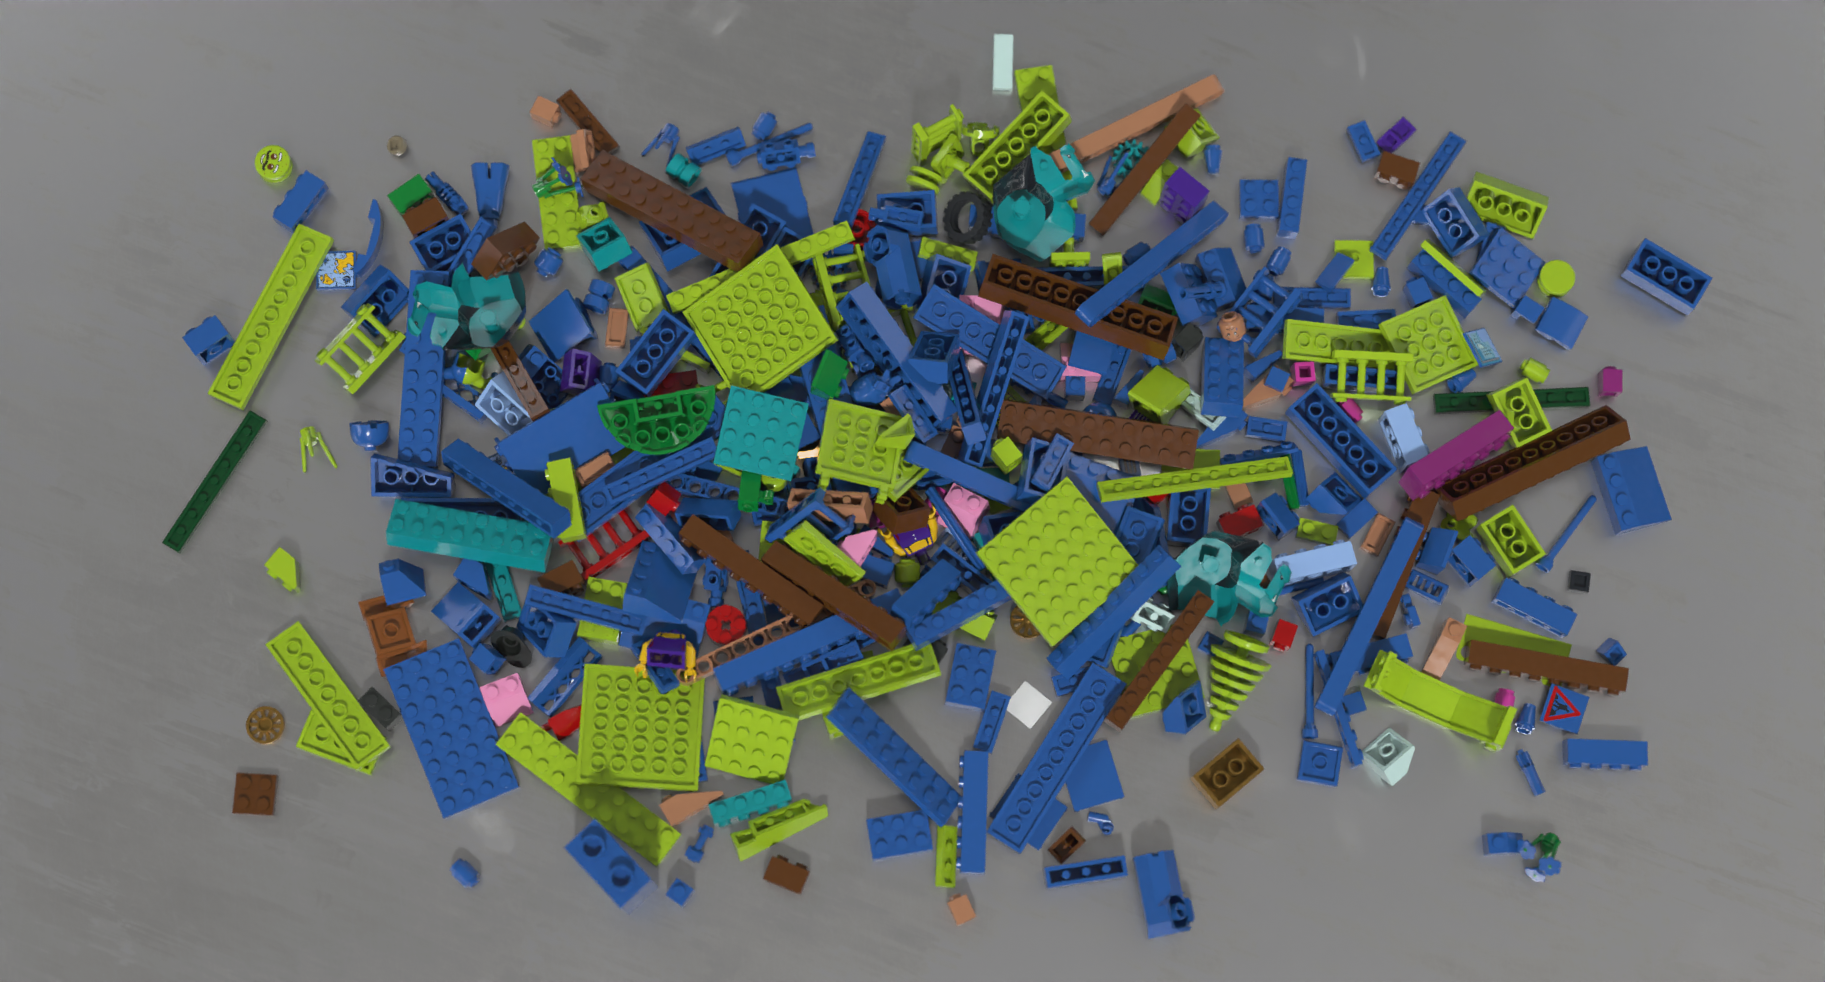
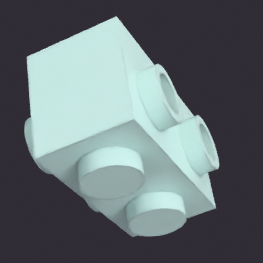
M1150 597L1130 617V619L1139 624L1141 622L1146 623L1148 628L1156 632L1160 630L1167 633L1175 615L1169 611L1168 605L1163 602L1157 604Z

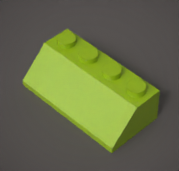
M1478 171L1475 172L1466 195L1481 221L1503 226L1506 230L1531 239L1534 238L1548 207L1549 200L1548 196Z

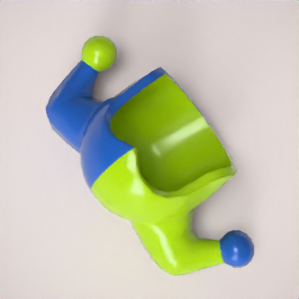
M457 352L452 366H445L444 379H456L461 384H471L484 390L490 380L497 376L498 373L493 372L491 377L485 379L482 374L486 361H475L473 358Z

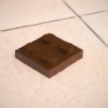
M236 773L232 813L274 816L279 776Z

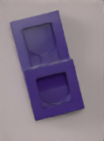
M1402 117L1376 143L1384 151L1394 153L1417 129L1407 119Z

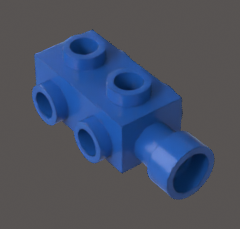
M785 139L779 142L759 144L760 152L756 153L758 164H762L763 169L774 171L779 166L793 168L798 163H801V157H816L813 142L799 146L797 139Z
M847 323L835 332L839 337L837 342L846 351L844 353L845 357L849 362H855L861 372L871 371L874 368L872 358Z
M707 557L703 585L705 590L711 591L708 604L711 607H719L724 605L722 596L723 592H726L729 583L727 579L728 571L718 569L712 564L714 561Z

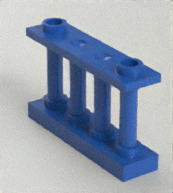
M1265 266L1262 270H1258L1255 273L1252 283L1230 310L1239 313L1260 329L1261 333L1257 338H1252L1246 333L1241 338V340L1248 344V352L1255 359L1304 298L1302 292L1297 288L1293 292H1288L1269 279V271ZM1262 283L1284 298L1285 302L1281 307H1275L1255 293ZM1252 299L1272 313V319L1264 323L1243 307ZM1217 323V325H1218V326H1217V329H1218L1219 333L1221 334V331H1220V328H1219V324Z
M819 487L772 523L768 528L765 539L770 543L777 538L784 540L783 538L787 534L786 531L799 525L798 522L803 519L809 521L825 534L824 537L831 543H834L844 534L848 535L853 530L856 516L852 514L847 519H842L824 504L823 499L826 492ZM820 510L837 526L831 530L811 512Z

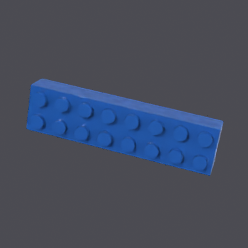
M865 282L851 290L836 306V309L882 374L886 369H889L891 377L901 375V381L893 389L897 390L906 384L935 429L942 426L957 412L954 401L948 397L942 384L928 382L908 362L913 346L908 336L900 329L898 322L887 311L886 305L880 301L874 288L868 282Z

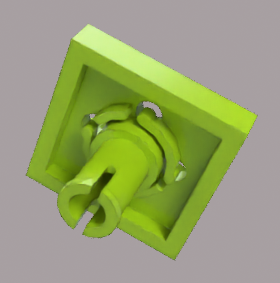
M952 133L943 141L941 149L931 160L932 169L944 179L943 184L946 183L954 169L964 174L970 168L969 162L962 160L965 153L958 136Z
M1069 238L1063 244V252H1051L1048 265L1049 267H1088L1090 252H1075V239Z

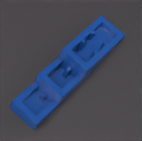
M855 640L783 674L786 684L860 661L864 657Z

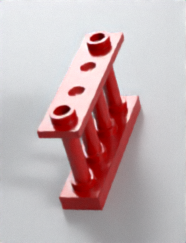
M625 509L619 512L618 515L633 534L632 539L627 542L622 541L612 525L607 521L602 526L615 543L616 550L610 554L609 552L606 553L594 534L591 533L587 536V540L600 557V561L594 565L588 562L574 541L563 543L560 540L558 542L562 549L568 546L583 567L581 576L586 584L588 577L596 578L640 548L642 540L650 541L652 539L646 530L642 531L637 528Z

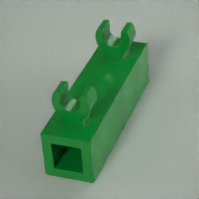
M742 470L738 510L758 512L759 502L773 505L774 491H761L762 475Z

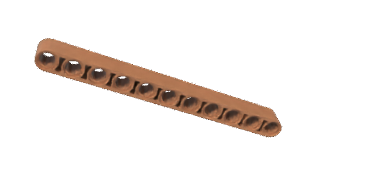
M1215 74L1070 143V145L1075 149L1074 154L1080 164L1117 147L1119 144L1125 143V141H1129L1172 120L1185 103L1195 109L1219 97L1225 90ZM1060 149L1048 154L1061 173L1069 170L1060 154Z
M866 579L851 586L861 597L866 596L872 599L875 596L876 585L871 580ZM864 586H870L873 591L870 594H864L861 589ZM824 607L823 611L820 613V615L813 624H816L829 617H832L835 614L831 611H828ZM789 615L697 658L696 667H694L697 674L696 682L713 675V668L724 664L717 661L718 655L726 654L728 660L725 663L804 628L801 626L796 629L790 627V621L795 618ZM774 628H779L783 633L780 637H774L771 631ZM756 637H762L764 643L757 646L753 643V640ZM743 645L746 651L743 654H737L735 648ZM703 662L710 665V668L705 672L698 669L699 665ZM685 667V669L678 668L676 673L677 679L683 686H689L694 683V676L692 675L687 680V683L680 678L681 673L686 671L688 667Z

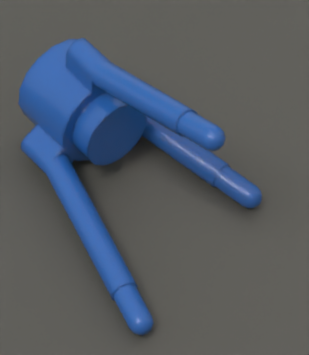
M666 123L664 128H661L658 135L641 153V156H645L657 141L655 149H658L663 141L666 143H671L672 141L666 165L667 168L680 139L677 136L679 129L673 124Z
M1125 152L1111 176L1105 179L1112 159L1111 155L1108 157L1101 178L1097 183V190L1104 196L1110 197L1120 185L1119 183L1115 186L1116 182L1113 179L1125 162L1128 152Z

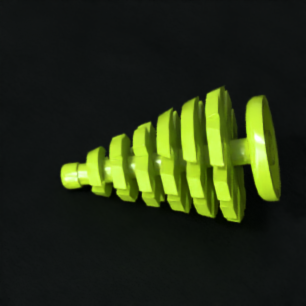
M1225 630L1223 637L1237 645V650L1224 645L1211 644V652L1219 657L1211 656L1210 663L1220 670L1210 669V676L1221 682H1210V689L1221 695H1210V702L1217 705L1216 708L1210 707V714L1214 716L1209 725L1211 730L1220 731L1222 721L1230 719L1232 715L1226 712L1227 709L1232 711L1238 709L1239 704L1231 699L1245 701L1248 697L1247 694L1240 690L1253 691L1256 687L1248 680L1259 682L1263 675L1258 671L1268 672L1271 668L1269 663L1248 654L1250 650L1265 654L1270 648L1268 644L1231 630Z

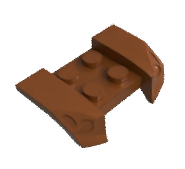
M384 595L358 602L375 650V659L381 677L386 676L383 669L427 651V640L416 644L405 610L415 603L413 599L388 606Z

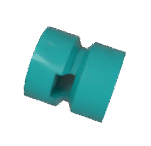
M677 153L669 162L665 173L673 179L678 178V183L689 189L698 179L702 168L693 162L688 163V158L681 153Z

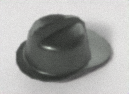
M506 625L502 630L496 631L491 635L490 641L492 646L506 658L509 664L524 668L531 663V651L524 643V635L519 629Z

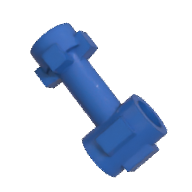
M705 824L699 828L698 832L701 834L694 846L689 845L685 852V856L688 857L687 859L694 863L695 861L698 863L701 861L704 855L701 849L707 838L713 837V828Z

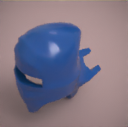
M886 369L882 376H878L876 372L865 374L863 377L856 379L850 387L849 392L852 402L866 408L874 405L877 406L886 400V396L901 381V375L891 377L889 369Z

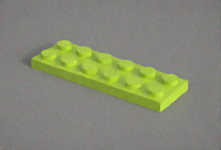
M570 135L532 140L536 179L542 177L553 168L551 165L554 162L551 159L553 157L557 163L565 166L571 175L573 185L567 186L559 181L551 186L552 190L550 192L575 186L576 177ZM554 171L545 180L550 182L556 179L558 172ZM576 190L554 195L547 199L544 196L541 197L539 205L544 248L548 249V247H551L555 250L581 247L576 236L582 232L580 223H578L576 218V212L579 210L578 193Z
M1286 319L1284 322L1282 359L1338 365L1337 359H1331L1333 350L1391 352L1380 329ZM1349 360L1346 366L1358 367V364H1356V360ZM1368 361L1366 368L1378 369V365H1376V361ZM1388 362L1386 370H1394V362Z

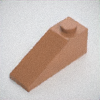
M1267 374L1243 399L1242 410L1244 411L1276 400L1281 395L1286 396L1292 390L1291 384L1294 380L1289 376L1281 393L1264 385L1268 377Z
M1450 617L1444 621L1422 668V673L1440 681L1463 637L1467 625Z
M722 791L676 794L675 796L670 794L661 800L662 803L659 806L670 825L675 827L708 807V804L723 798L724 794Z

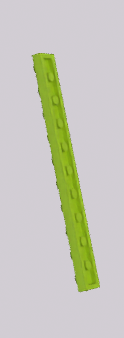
M844 221L781 247V249L793 266L855 240L848 222ZM728 269L667 294L666 297L673 314L686 310L737 272Z
M1286 456L1097 482L1096 487L1102 503L1292 477L1293 471L1289 458Z

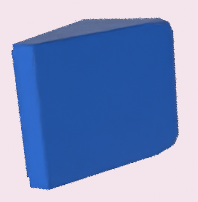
M1608 638L1596 650L1609 665L1614 666L1627 655L1620 643L1612 638Z

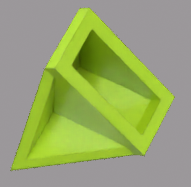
M909 413L883 432L875 442L876 445L906 449L915 435L911 415Z

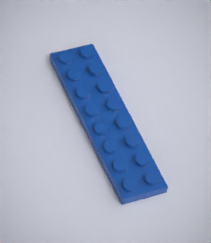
M933 284L913 318L935 332L959 334L960 348L988 364L1000 325ZM1023 339L1011 379L1047 400L1067 366Z
M1127 506L1115 537L1138 565L1154 550L1165 519ZM1125 623L1087 661L1108 668Z
M850 687L844 690L826 718L939 827L944 826L957 807L958 796L961 795Z

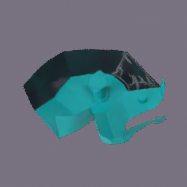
M1069 143L1060 148V154L1072 174L1071 180H1064L1051 156L1040 151L1035 146L1030 148L1031 152L1027 157L996 182L993 187L994 219L999 238L1018 252L1037 261H1043L1048 258L1051 252L1056 251L1074 235L1076 217L1067 201L1087 194L1095 182L1091 172H1085L1074 154L1075 149Z
M462 263L453 274L452 287L427 281L416 285L413 292L415 304L412 315L408 318V330L412 335L418 337L423 329L428 313L432 312L437 315L434 319L430 338L432 344L440 346L442 350H476L497 348L504 345L515 334L526 314L525 288L516 264L509 275H501L498 278L493 277L486 280L484 277H469Z
M1214 530L1196 539L1175 558L1181 567L1168 579L1169 611L1184 610L1199 590L1214 601L1205 616L1216 618L1220 626L1229 622L1234 616L1238 603L1259 617H1272L1278 608L1276 605L1277 599L1285 583H1289L1292 572L1288 566L1283 564L1276 572L1268 588L1263 589L1259 584L1272 562L1271 547L1261 541Z

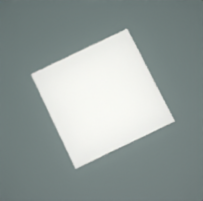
M1024 681L1010 698L1007 711L1031 729L1052 702L1028 682Z

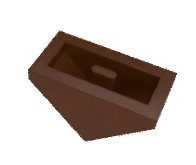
M1071 826L1048 851L1060 864H1063L1086 840Z

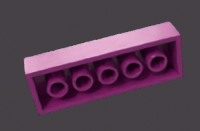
M1498 410L1409 466L1398 483L1412 501L1418 497L1422 499L1430 493L1429 490L1432 488L1438 489L1443 486L1448 478L1451 480L1456 478L1462 469L1468 470L1475 465V461L1478 459L1480 461L1486 459L1492 450H1495V452L1500 450L1505 445L1504 442L1511 437L1510 433L1514 427L1503 413Z

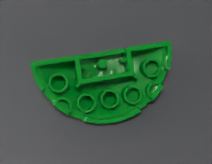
M715 385L597 405L605 428L625 447L649 455L668 454L688 446L705 430L714 411Z

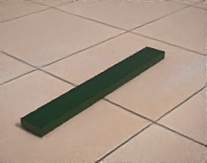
M1589 387L1533 389L1542 409L1590 407ZM1493 391L1434 394V413L1494 412L1487 397V394Z
M251 410L248 412L162 543L179 554L182 552L268 422L266 419Z

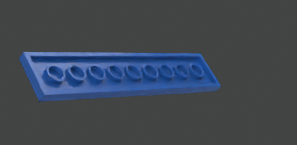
M410 270L397 459L438 468L446 350H442L440 346H434L430 338L437 314L428 313L423 329L418 337L409 332L408 318L411 317L415 304L413 292L416 285L427 281L450 287L451 272Z
M717 396L715 397L714 411L707 427L688 446L676 452L662 455H649L634 451L579 492L587 536L650 490L648 489L611 506L603 489L604 486L705 439L712 437L714 442L719 439L726 407Z
M1095 663L1091 664L986 833L1021 854L1126 686L1125 682Z

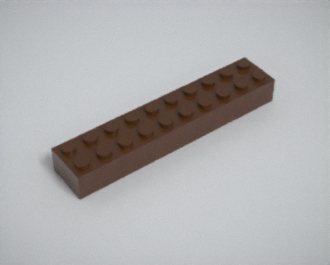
M604 150L600 152L580 178L586 192L735 272H739L749 265L763 247V241L759 232Z
M992 254L978 297L1163 361L1170 348L1178 317L1125 300L1089 328L1075 315V312L1082 303L1099 290Z
M1004 399L1001 407L997 439L1009 437L1012 442L1027 444L1033 437L1051 443L1054 436L1058 433L1074 443L1070 451L1193 470L1199 430L1197 428Z
M1607 405L1600 407L1518 448H1513L1468 469L1452 480L1450 478L1445 480L1443 486L1435 489L1436 493L1440 494L1438 499L1439 505L1456 521L1466 519L1476 512L1483 511L1493 504L1500 503L1510 496L1517 495L1529 487L1536 486L1546 479L1553 478L1563 471L1570 470L1580 463L1587 462L1589 459L1631 440L1627 420Z

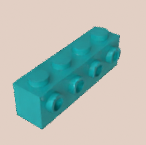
M783 780L708 805L715 826L725 827L736 819L743 821L751 818L750 815L758 813V815L768 813L770 808L776 806L778 809L789 806L792 798L787 782Z

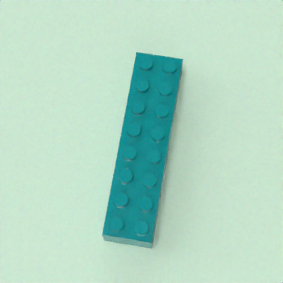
M395 499L385 532L387 545L544 573L546 572L554 538L530 522Z

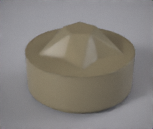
M398 135L392 136L387 143V149L391 154L400 156L406 151L407 142Z

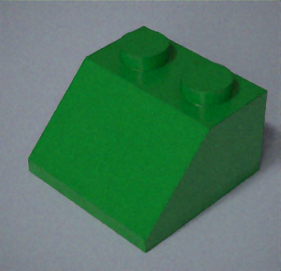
M826 349L812 382L810 393L826 400H834V397L838 398L842 387L839 386L841 380H846L850 370L847 368L848 362Z

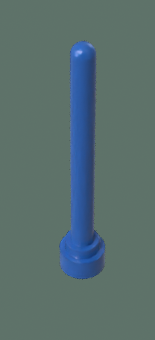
M811 123L804 124L741 151L726 152L728 162L733 167L739 164L742 158L759 152V144L779 142L812 130L813 125Z
M1591 495L1549 553L1536 562L1537 568L1545 573L1550 572L1553 568V559L1597 500L1596 496Z
M1312 644L1306 645V725L1302 729L1303 739L1318 738V729L1314 725V646Z

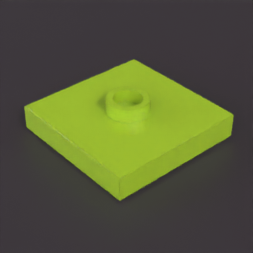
M1334 241V257L1339 252L1355 260L1353 266L1342 279H1374V253L1370 252L1373 241Z

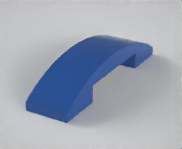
M374 199L372 200L368 215L370 222L374 226L366 255L358 254L354 274L357 278H362L371 268L377 258L383 240L384 223L382 211L377 200Z

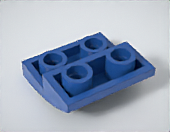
M1551 297L1534 330L1548 340H1554L1567 350L1573 348L1588 316L1566 302Z

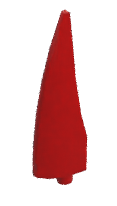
M581 705L562 711L548 719V722L540 727L546 732L552 729L558 741L580 728Z

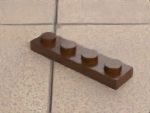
M572 89L556 100L557 104L579 130L592 131L594 147L599 153L604 150L611 154L619 148L618 143Z

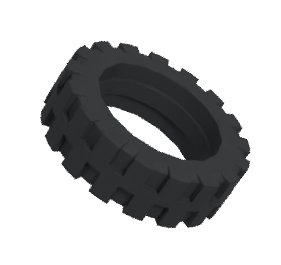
M970 191L959 192V194H955L952 197V200L948 201V206L944 209V230L948 232L947 235L953 238L952 240L964 244H975L976 241H981L982 237L986 236L989 232L987 230L992 224L990 222L991 218H993V213L990 211L992 208L987 203L988 200L980 194ZM972 202L977 210V220L969 232L962 233L958 224L959 213L966 204Z

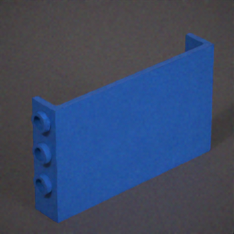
M597 378L594 379L595 385L501 441L498 437L494 439L497 443L494 448L500 457L504 455L507 461L504 464L511 472L514 471L519 479H524L527 484L539 489L544 495L548 493V488H551L550 481H547L545 476V469H548L547 462L571 458L574 469H577L606 451L611 456L625 447L605 428L600 418L597 405L616 401L614 398H609L607 393L610 391L605 382L601 383Z

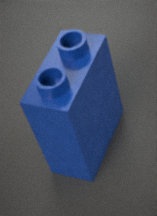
M596 819L588 824L564 847L619 908L628 915L658 888L655 882Z

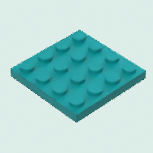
M731 385L713 464L791 482L809 404Z

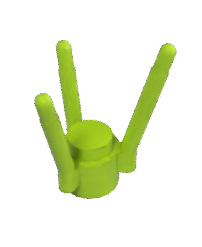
M314 426L301 429V438L299 439L301 443L303 472L307 471L306 446H308L310 456L314 457L313 445L317 444V440L333 467L337 468L333 456L322 439L321 432H316Z

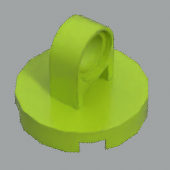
M969 122L967 127L965 124H962L961 134L970 137V150L975 156L980 157L989 147V138L999 136L1000 128L997 125H993V128H990L988 123ZM979 142L983 143L984 149L981 152H976L974 146Z

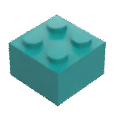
M610 217L576 235L583 252L598 272L632 254L626 237Z

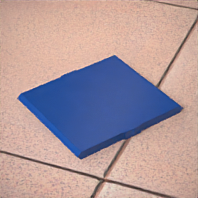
M796 167L731 183L740 223L752 203L786 221L788 228L799 235L808 237L814 234L807 210V201L803 195Z

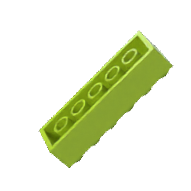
M1041 90L963 174L966 182L993 204L994 184L1027 157L1031 152L1030 148L1036 146L1037 149L1044 152L1072 122L1070 114Z

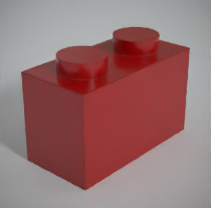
M1248 504L1242 505L1237 508V512L1232 514L1230 511L1223 513L1216 522L1220 532L1245 537L1259 531L1264 526L1254 504L1248 506Z

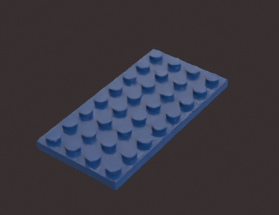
M459 638L383 669L443 819L520 787L506 752L495 745L500 737Z

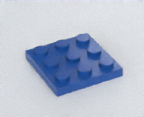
M1499 228L1468 274L1514 309L1518 306L1546 262L1504 229Z

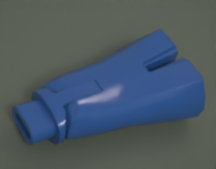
M477 162L471 165L479 218L482 217L497 226V221L500 220L510 166L505 163H491V168H489L488 163Z

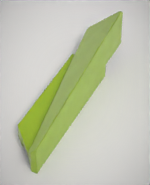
M801 799L789 804V806L748 821V829L730 834L739 860L744 861L828 817L827 806L825 804L821 806L811 804L810 800Z

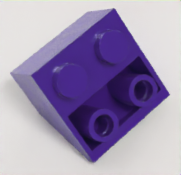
M572 348L565 353L560 392L578 395L595 385L594 379L597 378L599 380V368L602 366V361L591 352Z

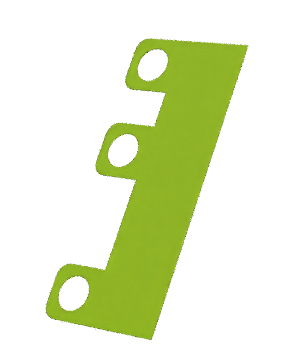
M1466 614L1464 624L1467 625V628L1458 645L1456 657L1458 660L1465 661V658L1461 655V649L1467 646V642L1471 639L1569 657L1572 644ZM1542 679L1544 685L1551 686V684H1548V680Z

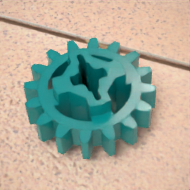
M1135 140L1132 141V144L1125 141V146L1119 144L1118 150H1114L1113 154L1115 156L1112 157V162L1115 163L1113 169L1116 168L1123 157L1122 154L1128 150L1130 151L1116 175L1123 174L1124 180L1149 149V146L1143 148V142L1141 141L1138 145ZM1132 155H1133V159H1134V162H1135V163H1134V166H1132V161H1131Z

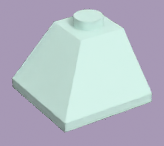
M1389 727L1362 750L1364 759L1374 771L1393 786L1407 774L1415 747Z

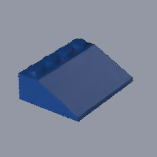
M707 186L689 195L725 214ZM639 221L641 228L667 272L702 254L652 226Z
M1647 446L1597 456L1591 461L1615 536L1672 520Z
M1069 452L1065 477L1070 479L1116 536L1127 506H1133L1135 498L1101 503L1096 485L1100 481L1136 476Z
M642 540L624 593L622 611L681 624L697 572L682 575L656 543Z
M689 599L681 624L647 616L642 636L622 631L619 646L631 649V645L648 637L649 639L654 638L657 632H669L675 629L686 635V641H689L696 650L697 659L706 631V620L712 610L711 605Z

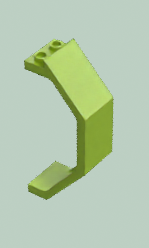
M1379 650L1364 684L1366 688L1391 703L1447 729L1497 747L1502 746L1516 714V708L1503 706L1461 691L1415 670L1397 659V654L1391 651L1387 653Z

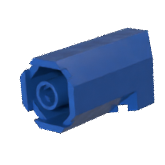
M882 225L875 226L868 232L867 237H869V241L864 243L863 249L866 261L876 266L883 302L887 309L899 310L902 309L901 305L907 304V308L913 307L923 299L907 230Z
M1174 850L1159 851L1158 853H1148L1133 857L1148 939L1190 931L1191 926L1189 924L1194 921L1195 915L1192 901L1182 895L1185 893L1181 889Z

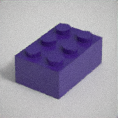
M1179 167L1164 184L1159 202L1164 210L1171 211L1175 218L1184 224L1203 209L1210 191Z

